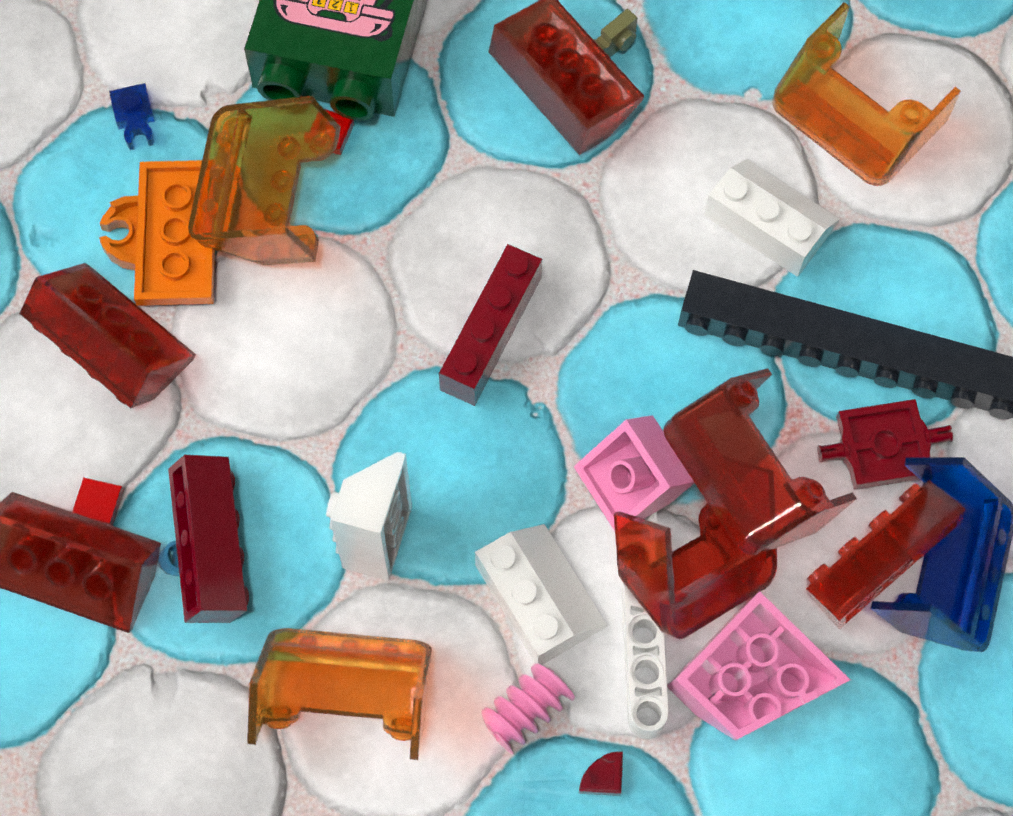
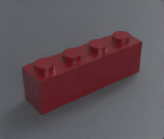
M510 244L506 245L439 372L440 391L473 406L476 405L541 280L542 258Z
M184 454L168 468L184 622L230 623L247 611L249 592L244 585L242 572L244 552L239 547L238 538L240 517L234 505L235 476L230 471L229 457Z

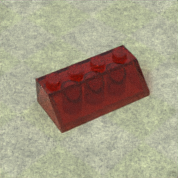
M539 0L494 25L488 52L579 155L606 140L643 101L644 95L558 0Z
M87 263L35 277L19 313L32 324L36 331L45 335L59 347L63 354L71 357L87 371L91 378L99 381L115 395L118 401L127 405L130 409L154 400L196 356L192 350L139 306H136L132 300Z
M930 480L922 487L917 483L913 484L899 497L902 504L891 514L887 510L881 512L869 523L868 527L872 530L860 541L856 536L850 539L837 552L841 556L839 560L830 568L825 563L822 564L807 578L810 585L806 588V593L840 630L962 523L966 509Z
M11 492L0 502V588L130 633L154 580L161 543L15 492Z

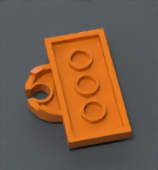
M215 160L139 162L138 195L123 196L109 202L111 206L100 221L102 231L111 232L116 228H126L129 230V233L122 240H112L108 236L99 237L104 252L113 263L123 269L135 270L134 301L136 306L213 304L217 165Z

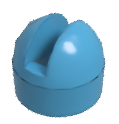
M176 541L167 544L161 550L158 558L160 569L165 574L173 576L179 575ZM170 552H173L172 564L170 559Z

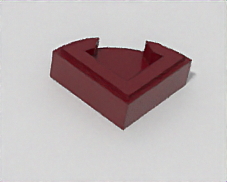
M611 752L593 762L581 779L579 794L621 796L623 752Z

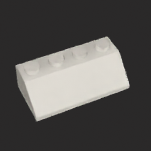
M396 452L344 479L340 492H333L331 494L326 516L331 518L330 529L334 532L333 542L337 544L336 553L340 556L342 568L389 581L412 509L406 454Z

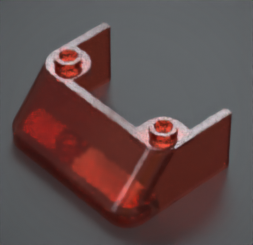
M768 368L728 379L675 413L663 427L666 440L732 541L741 551L749 555H758L817 533L857 499L854 493L851 492L829 500L823 486L816 480L807 477L791 479L749 416L759 407L757 389L772 375Z
M724 456L718 458L719 496L710 500L699 513L700 536L672 551L671 528L622 511L614 513L618 575L661 632L677 639L686 638L750 599L759 591L765 590L772 583L777 571L774 471Z

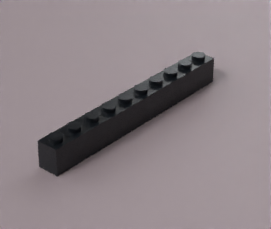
M692 271L678 326L685 328L691 334L698 336L713 335L722 338L726 343L734 346H743L745 344L760 348L763 353L770 356L785 355L793 357L807 366L817 367L822 365L836 369L843 376H862L874 380L876 384L883 387L893 388L898 386L912 390L919 397H938L949 400L954 406L970 409L974 407L989 411L990 415L999 419L1013 418L1012 356L700 271Z

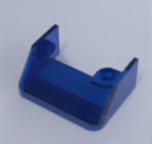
M906 457L904 465L923 481L922 489L917 495V507L923 517L931 524L916 594L909 592L901 593L895 602L872 601L870 609L901 633L964 651L984 652L991 641L1013 537V504L965 457Z

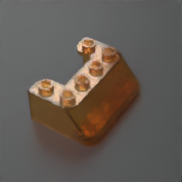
M313 96L230 104L221 107L213 115L209 126L188 225L191 237L204 247L260 265L315 262L319 245L317 233L306 225H289L301 163L322 161L328 158L337 147L341 126Z

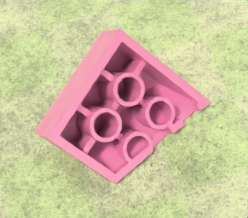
M759 591L738 610L667 685V688L697 717L732 739L737 740L851 679Z

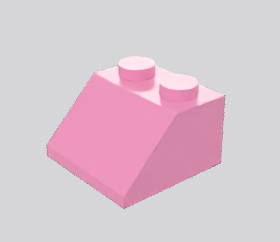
M653 415L626 419L574 466L616 533L624 531L666 507L696 482Z

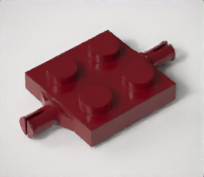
M916 399L839 411L836 418L841 434L840 443L818 445L817 452L820 455V462L843 458L849 468L853 488L857 490L931 478L935 473L930 457L931 444L952 442L953 432H951L952 427L950 425L928 429L920 418Z

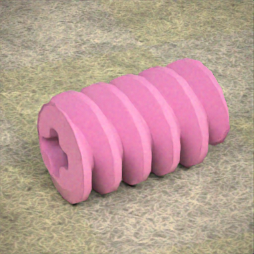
M534 664L531 667L533 678L528 675H521L518 681L521 689L511 685L507 688L506 693L509 701L503 697H496L494 699L497 712L490 708H484L481 712L487 729L510 754L514 753L509 741L513 739L521 745L526 743L522 733L524 728L534 734L539 732L534 721L536 717L547 723L551 721L546 709L550 706L559 712L563 710L559 700L561 695L571 701L575 699L567 684L553 670L540 664Z

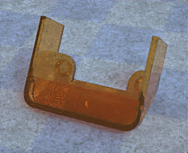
M843 2L807 38L776 86L772 105L781 117L864 182L873 186H881L887 184L948 121L961 90L954 87L933 110H930L917 100L907 99L897 103L888 112L832 68L838 62L842 52L838 39L841 36L850 7Z
M281 628L271 631L266 638L249 682L247 744L256 745L263 724L273 729H285L299 720L301 712L383 719V730L390 734L392 738L400 741L411 740L410 759L418 760L425 725L432 658L431 646L419 640L293 628Z

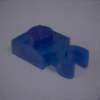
M146 83L109 91L118 130L125 128L124 139L128 149L134 150L133 139L138 135L146 136L149 146L154 145V136L150 126L147 124L155 122Z

